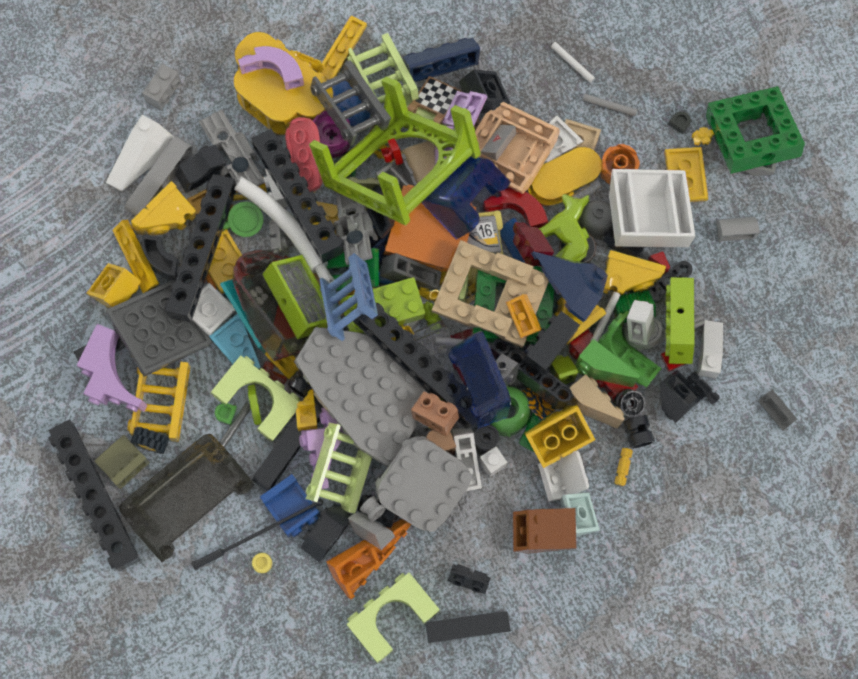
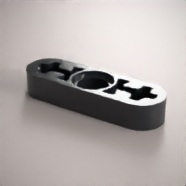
M680 261L655 282L653 287L648 289L652 296L653 291L656 292L660 287L663 288L659 297L652 296L654 303H659L666 297V278L690 277L693 268L689 262ZM681 268H687L686 273L683 272L679 277L676 275Z

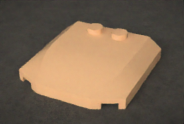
M502 102L494 111L490 110L485 114L475 131L480 153L500 125L515 126L516 135L497 161L481 154L476 159L470 156L466 160V166L523 194L529 189L556 144L560 129Z

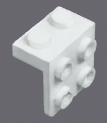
M573 451V453L564 458L561 457L560 460L545 468L542 467L541 463L538 464L549 502L560 500L563 495L578 494L589 488L588 478L579 451Z

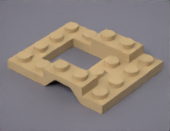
M460 240L432 312L469 327L481 328L497 335L506 342L523 348L527 336L520 338L506 302L522 294H527L536 315L549 281L544 273L533 269L531 265L498 252L494 254ZM470 267L507 281L495 312L458 300Z

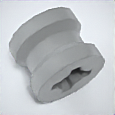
M372 496L361 506L360 510L366 513L368 519L373 522L384 513L386 508L378 503V499L375 496Z

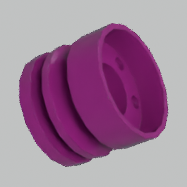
M327 111L317 115L313 122L318 128L320 143L328 146L332 158L344 155L349 150L350 144L342 138L341 131Z

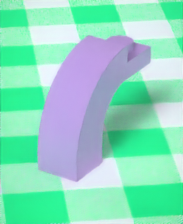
M269 46L255 47L256 55H246L238 59L242 74L267 68L280 74L286 90L304 86L299 65L291 55L281 49Z

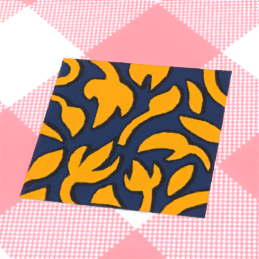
M528 387L522 391L528 398V407L540 420L556 410L550 404H545L544 400Z

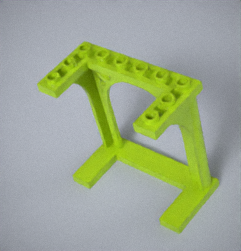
M385 77L381 82L385 92L384 109L391 117L388 128L381 130L378 125H375L372 131L335 165L327 145L313 140L309 146L325 187L406 226L411 221L409 214L470 156L476 159L481 153L469 110L457 105L450 109L456 131L445 125L438 124L433 120L408 111L400 82ZM402 127L409 129L407 132L400 131ZM408 137L422 138L433 143L439 152L434 168L404 197L397 178L383 171L377 177L384 196L346 178L378 148L388 143L387 140L393 138L395 140ZM447 147L452 148L450 151H444Z

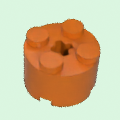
M625 144L609 147L601 161L600 177L610 185L612 169L638 170L640 161L636 151Z

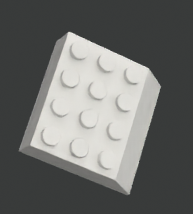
M612 169L609 201L615 246L689 247L695 238V230L685 171Z

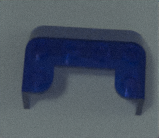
M470 156L424 199L422 204L457 240L473 231L480 221L478 212L470 203L485 186L493 195L496 192L505 190L511 182L491 160L481 157L475 159Z

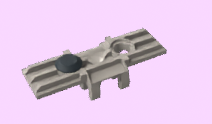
M222 109L199 121L212 145L216 144L219 151L223 150L232 163L223 167L220 171V176H231L235 179L236 184L241 176L256 186L265 183L251 157L253 159L257 157L256 153L249 145L245 135L242 132L236 133ZM222 132L228 134L227 139L223 141L218 139V135Z
M346 196L336 197L339 220L335 221L333 225L336 235H340L344 243L342 250L345 255L346 265L350 264L348 257L353 253L363 261L373 258L369 236H372L375 241L378 240V236L367 211L364 209V205ZM351 211H356L354 215H347ZM343 230H348V235L344 236Z

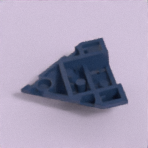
M533 251L531 254L534 259L540 261L543 267L541 270L556 293L558 295L561 294L567 302L565 304L567 310L582 322L586 321L602 298L608 277L605 271L593 263H583Z

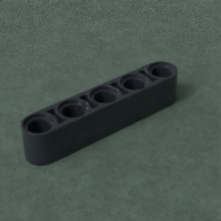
M501 338L493 342L489 355L494 362L501 354L517 361L518 375L516 379L554 408L562 410L567 407L572 397V391L568 386L547 370L542 375L524 361L526 354L513 344Z

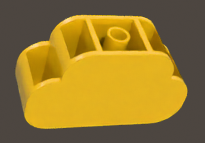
M254 32L247 35L237 45L235 59L238 64V71L234 76V87L237 91L238 102L245 111L266 128H272L275 134L285 135L293 119L303 117L313 121L317 115L326 111L317 96L315 97L310 89L313 77L316 76L320 83L327 81L326 77L321 72L317 73L307 61L303 62L293 50L289 51L285 48L282 41L279 39L275 40L264 32ZM269 46L281 49L291 55L299 65L304 86L286 90L280 74L267 68L242 74L238 59L246 55H256L255 47ZM332 87L326 89V91L332 98L333 89Z

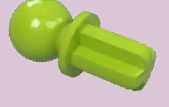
M426 301L423 307L426 313L425 320L427 325L432 330H438L442 326V319L438 314L432 312L433 303Z

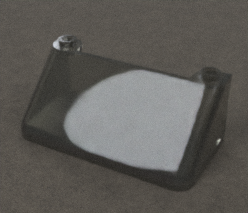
M205 434L120 504L119 511L139 538L161 562H164L173 555L175 550L173 542L231 493L235 492L237 495L246 494L255 484L224 446L212 434Z

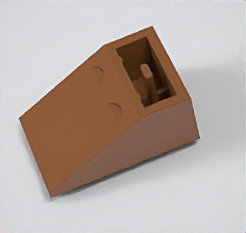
M575 508L533 509L513 512L514 552L532 554L576 549Z

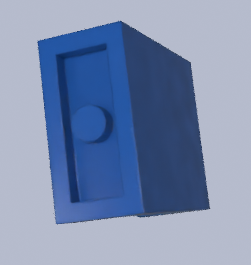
M293 474L260 496V499L277 522L313 504L311 500L306 499L307 494ZM314 507L280 524V527L288 538L290 536L294 538L303 531L302 528L307 524L311 526L319 520L320 512Z

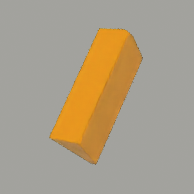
M522 294L506 302L520 338L542 330L527 294Z

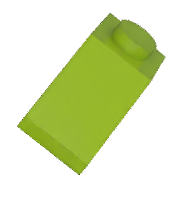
M559 355L549 366L551 374L564 384L574 382L578 374V370L569 356L563 357V355Z

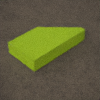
M255 384L247 387L248 398L254 424L260 425L262 420Z

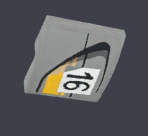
M495 216L475 217L467 243L494 254L500 253L501 246Z

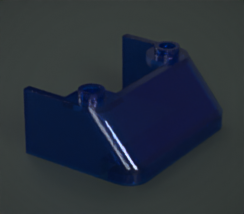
M482 331L476 332L453 346L448 356L451 364L459 366L473 399V405L470 406L473 417L478 418L477 427L480 428L507 418L511 398Z

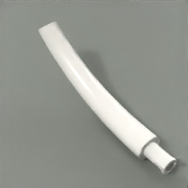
M241 176L235 186V190L257 205L283 230L299 253L303 255L312 273H317L320 279L323 277L329 283L333 282L334 278L326 267L328 262L322 264L297 220L269 194Z

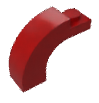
M511 188L500 189L499 197L491 196L483 202L484 212L503 209L517 211L523 216L526 225L539 229L548 223L545 210L540 202L527 192L521 194Z

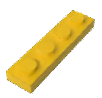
M351 15L322 62L323 67L320 71L316 72H321L327 80L336 77L346 62L347 57H349L348 49H354L365 31L367 23Z
M128 219L121 220L112 231L134 276L141 281L139 287L142 293L148 292L158 286L159 282Z

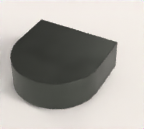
M677 112L670 119L668 125L684 134L689 127L691 119L687 113Z

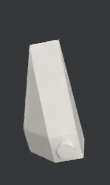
M142 115L132 129L106 184L121 192L126 190L140 178L139 176L152 168L174 136L157 122Z

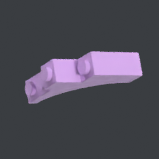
M97 324L76 365L82 370L81 374L91 378L83 394L89 398L88 402L97 406L100 403L107 405L109 401L115 405L125 404L126 408L133 412H137V410L144 412L147 404L125 389L117 373L115 352L119 335L114 330Z
M321 408L322 413H320V422L324 427L301 430L302 435L299 437L303 450L311 451L309 461L311 466L313 465V472L325 438L324 431L329 423L339 424L335 418L333 419L325 408ZM340 426L339 432L344 433V431L341 429L342 427ZM336 439L333 451H336L342 442L341 440ZM330 459L327 470H329L332 459ZM324 478L321 489L328 488V478Z

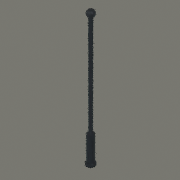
M319 498L317 502L224 549L220 548L196 561H192L193 568L196 571L198 568L224 556L225 552L316 506H322L323 500Z

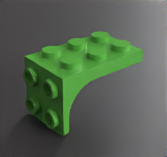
M627 310L624 314L620 313L611 322L607 332L602 335L598 343L641 375L637 383L647 388L662 368L626 342L622 327L629 314Z

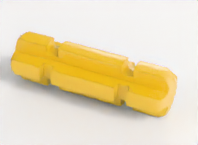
M294 51L299 56V59L303 62L307 61L313 70L320 71L323 67L320 60L304 53L301 54L299 51Z
M629 448L621 449L620 456L622 458H619L616 472L618 476H615L614 481L619 486L626 485L627 478L625 477L628 476L631 463L629 458H632L633 450Z

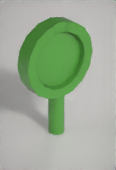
M248 201L239 202L229 211L228 221L225 222L223 230L231 228L239 236L251 237L261 230L264 223L263 213L254 203Z

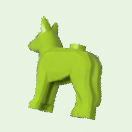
M563 194L562 201L565 209L555 215L545 226L539 228L545 238L556 235L565 244L564 248L555 255L556 257L580 262L587 256L589 249L587 239L590 237L585 228L581 229L578 220L584 207L590 201L588 199L589 195L579 199Z

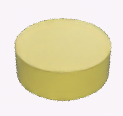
M259 553L254 556L252 566L258 573H267L272 568V559L266 553Z

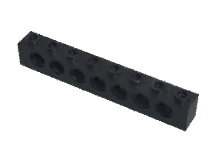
M271 128L252 137L254 150L322 264L343 254L342 246L344 243L342 238L334 233L333 223L331 220L327 221L323 207L321 205L318 206L316 203L317 198L314 192L308 190V183L305 177L299 175L300 170L297 164L291 162V155L287 148L284 149L281 144L283 143L279 134L275 135ZM328 237L327 240H322L321 238Z
M213 174L211 180L207 182V193L201 199L200 213L196 214L194 230L190 231L188 247H185L183 251L184 259L177 268L178 276L176 282L172 283L170 299H167L165 303V311L169 318L192 322L236 193L235 179ZM217 195H221L220 198H217V199L214 198V197L217 196ZM210 212H216L214 215H208ZM210 228L208 232H202L204 229ZM204 245L202 249H197L198 246ZM199 262L196 266H191L192 263ZM193 279L191 283L185 284L186 280ZM186 296L184 301H179L181 297Z
M376 302L378 315L373 319L366 314H361L353 320L366 335L429 394L437 395L445 403L450 402L454 404L458 409L459 418L457 421L465 429L473 426L487 410L483 406L482 401L474 397L469 392L470 390L467 386L460 384L451 371L442 367L441 362L436 357H432L424 345L417 343L409 331L399 326L398 321L394 317L389 316L381 304ZM375 319L381 322L382 327H378L375 324ZM389 333L395 335L396 341L390 338ZM404 346L409 348L410 354L405 353ZM418 360L423 361L424 368L419 366ZM433 373L438 376V382L433 379ZM447 386L452 389V395L448 394ZM461 400L465 401L466 409L461 406Z
M69 419L49 429L48 431L51 436L48 439L53 448L57 447L59 451L56 455L60 463L65 464L67 468L65 474L70 482L73 481L76 486L73 490L77 498H81L84 503L82 509L85 515H90L93 521L90 523L91 528L95 534H99L101 538L99 544L103 551L107 550L110 556L107 560L111 568H115L120 572L141 561L74 423ZM68 440H71L72 445L69 448L64 449V443ZM80 457V463L72 466V460ZM88 474L87 482L80 483L81 476ZM96 491L97 497L90 501L88 499L89 494ZM105 509V515L102 518H97L98 510ZM113 526L114 532L107 536L105 534L106 528ZM122 543V551L114 553V546Z

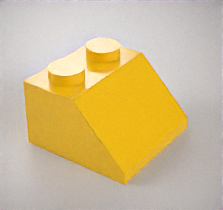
M108 263L86 294L106 307L111 308L129 300L138 290L141 281L126 268Z

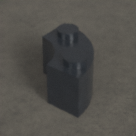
M216 144L204 146L199 149L193 158L179 164L175 176L185 193L211 180L213 174L217 175L223 169L226 161Z
M142 235L143 251L153 270L161 277L176 282L178 276L177 268L180 264L178 257L172 256L165 251L162 237Z
M336 503L330 508L326 507L320 514L321 519L312 531L309 529L303 536L304 543L301 549L320 562L350 524L348 518L351 515Z

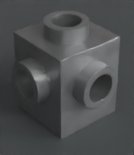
M501 354L495 362L492 361L488 366V381L492 385L504 390L508 385L514 383L518 375V363Z

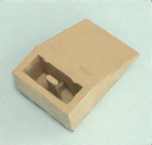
M584 375L570 387L572 397L569 404L572 406L577 405L583 415L618 429L625 419L623 412L619 407L612 405L610 397L607 393L601 392L598 389V384L592 377L589 378L587 375Z

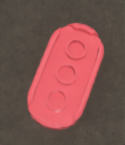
M299 117L293 119L290 122L291 125L286 130V146L291 155V162L297 164L300 170L299 175L305 177L308 183V190L315 192L321 187L323 181L309 144L313 140L320 142L319 131L311 119Z

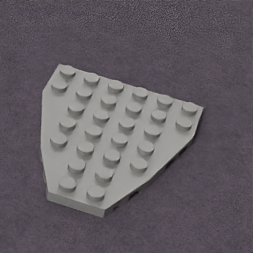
M315 327L294 360L296 366L302 371L306 382H309L314 390L317 400L333 419L335 418L341 425L344 433H347L354 441L353 444L373 459L389 467L402 448L401 444L406 439L409 440L419 422L413 419L411 409L422 393L428 392L368 335L344 331L345 340L341 341L337 337L331 336L326 328ZM404 346L405 353L410 354L409 348ZM418 360L419 366L424 368L423 361ZM433 373V379L438 382V376Z

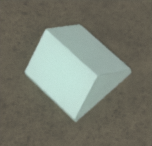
M589 493L568 494L561 497L559 500L561 508H575L576 537L600 530Z

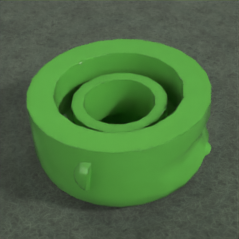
M507 386L506 390L511 399L502 403L511 404L515 409V415L509 419L500 417L497 413V407L502 403L487 407V410L482 414V420L484 424L495 427L499 432V436L511 437L524 429L529 420L531 409L528 407V398L522 391L515 387Z

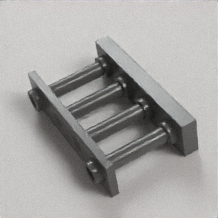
M351 60L344 63L342 74L320 83L316 76L313 77L310 87L312 94L315 97L317 96L341 131L342 138L350 146L354 145L357 133L373 125H378L381 130L388 128L391 117ZM343 81L348 82L352 87L332 98L326 91V89ZM354 95L359 97L362 102L361 104L342 113L336 106V104ZM364 110L370 113L372 118L352 128L346 120Z

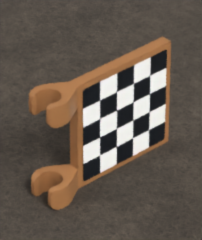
M429 76L418 92L419 98L413 100L407 109L415 114L418 107L436 115L433 121L442 125L456 92L462 91Z

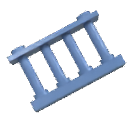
M355 253L348 257L350 263L349 270L333 282L329 283L323 277L319 279L328 324L327 330L331 336L337 337L341 341L345 340L343 328L361 314H366L371 319L378 315L367 263ZM351 277L353 278L351 283L336 293V288ZM355 289L354 295L339 306L338 301ZM358 303L355 310L341 319L340 315Z

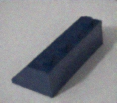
M462 38L455 43H444L437 48H427L419 53H409L403 57V62L414 82L428 79L429 76L436 77L479 65L480 46L474 38Z

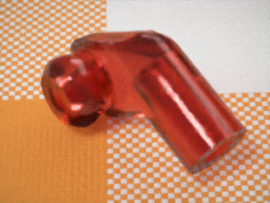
M265 361L262 369L270 374L269 378L274 382L277 380L285 385L287 377L274 371L275 365L272 362Z

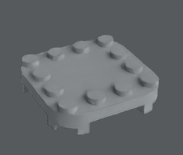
M424 436L413 437L409 440L406 439L401 444L402 448L382 477L377 478L375 483L376 495L380 503L394 514L421 530L434 532L445 522L468 489L472 474L460 459L442 449Z

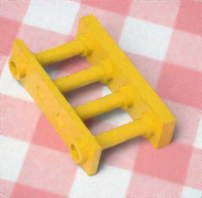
M180 362V367L176 369L162 368L151 373L174 376L178 381L177 386L173 388L145 385L147 376L143 377L137 367L139 378L135 397L143 401L144 392L172 395L175 399L174 405L147 404L145 412L163 413L172 416L171 424L168 425L139 422L141 411L133 412L132 419H129L127 426L131 436H133L136 427H142L155 432L166 433L171 441L179 442L191 369L188 362Z

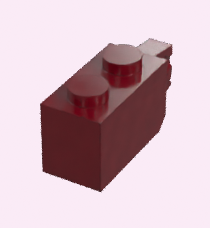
M515 222L513 226L515 233L514 245L526 264L541 266L540 261L534 259L531 253L534 251L552 256L554 253L552 247L540 229L529 227L525 222Z

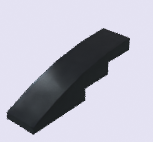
M507 611L425 623L428 643L511 631Z

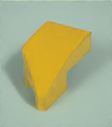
M313 389L309 390L308 395L297 404L296 419L298 431L318 429Z

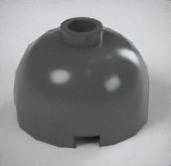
M602 200L588 202L578 220L581 229L585 228L587 233L592 235L593 238L605 237L613 228L610 204Z

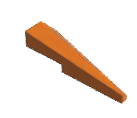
M400 519L393 523L391 529L386 527L394 533L395 537L382 550L363 540L326 561L332 577L350 600L355 597L354 593L360 585L364 586L366 584V578L373 570L377 571L393 552L398 540L408 534L406 531L412 524L404 519Z

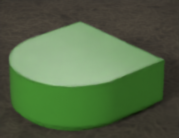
M219 404L214 412L216 419L221 423L231 425L237 406Z

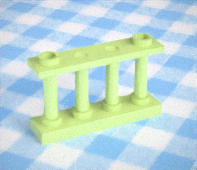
M388 33L381 35L382 43L380 46L355 56L352 48L348 49L349 57H347V61H352L372 91L382 87V79L369 83L366 76L387 67H394L395 73L387 77L402 81L401 89L403 95H409L412 101L419 98L418 88ZM387 53V60L368 68L362 69L359 62L378 54ZM385 95L377 98L381 104L385 102Z
M329 423L324 431L325 438L311 483L306 489V499L317 502L319 497L341 503V508L345 511L355 514L372 457L359 449L355 458L333 451L336 439L353 444L354 441L348 434L339 432L341 425ZM330 459L352 465L351 475L345 476L327 470ZM324 478L346 484L345 494L339 495L321 489Z

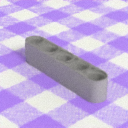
M177 136L174 137L125 205V210L136 216L143 208L147 209L146 205L174 178L179 164L186 161L192 152L193 146Z

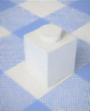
M497 447L491 449L479 459L480 464L489 477L507 465V461Z

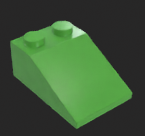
M594 339L580 354L575 364L578 373L582 376L587 375L589 378L592 377L596 380L633 387L641 376Z

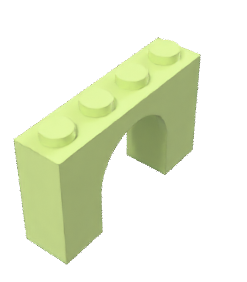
M240 355L210 394L226 406L236 392L247 384H259L265 387L272 397V409L257 428V431L272 442L296 412L300 398L292 392L290 394L284 390L285 386L279 381H272L269 378L270 374L264 369L260 368L259 370L253 366L254 362L249 357L245 356L243 358Z
M410 573L399 575L394 580L396 583L391 588L386 586L379 592V598L375 601L373 599L369 600L363 606L365 609L361 613L355 612L348 618V628L377 664L393 651L376 626L377 614L384 605L390 602H402L413 610L423 624L440 611Z

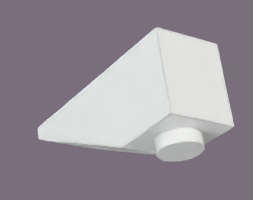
M705 320L702 330L697 374L699 376L717 378L721 373L723 356V323Z
M464 427L452 429V437L456 444V458L460 459L472 474V479L466 491L481 489L473 431L471 427L467 429Z

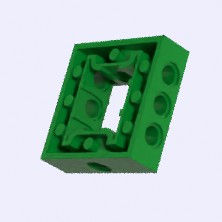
M778 86L708 103L706 118L711 130L714 132V137L730 174L802 156L805 142ZM763 112L767 119V126H770L773 135L745 142L737 124L750 119L757 120Z
M533 266V269L543 273L541 270L543 267ZM477 269L474 306L478 305L494 312L496 286L504 288L507 281ZM550 282L547 284L536 312L541 329L545 331L550 326L547 323L551 319L553 312L554 288ZM472 327L471 340L493 343L499 338L491 332ZM541 331L527 336L524 346L535 345L538 341L536 337Z

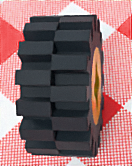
M136 427L130 443L154 453L164 454L169 438L155 431Z

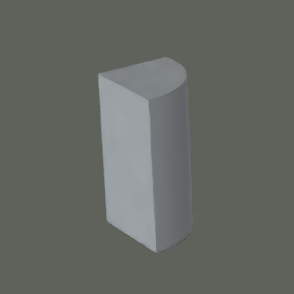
M755 217L716 220L719 242L756 239L760 233L758 221Z
M355 513L348 518L354 533L380 550L395 537L391 530L376 521L371 522L368 516L363 513Z

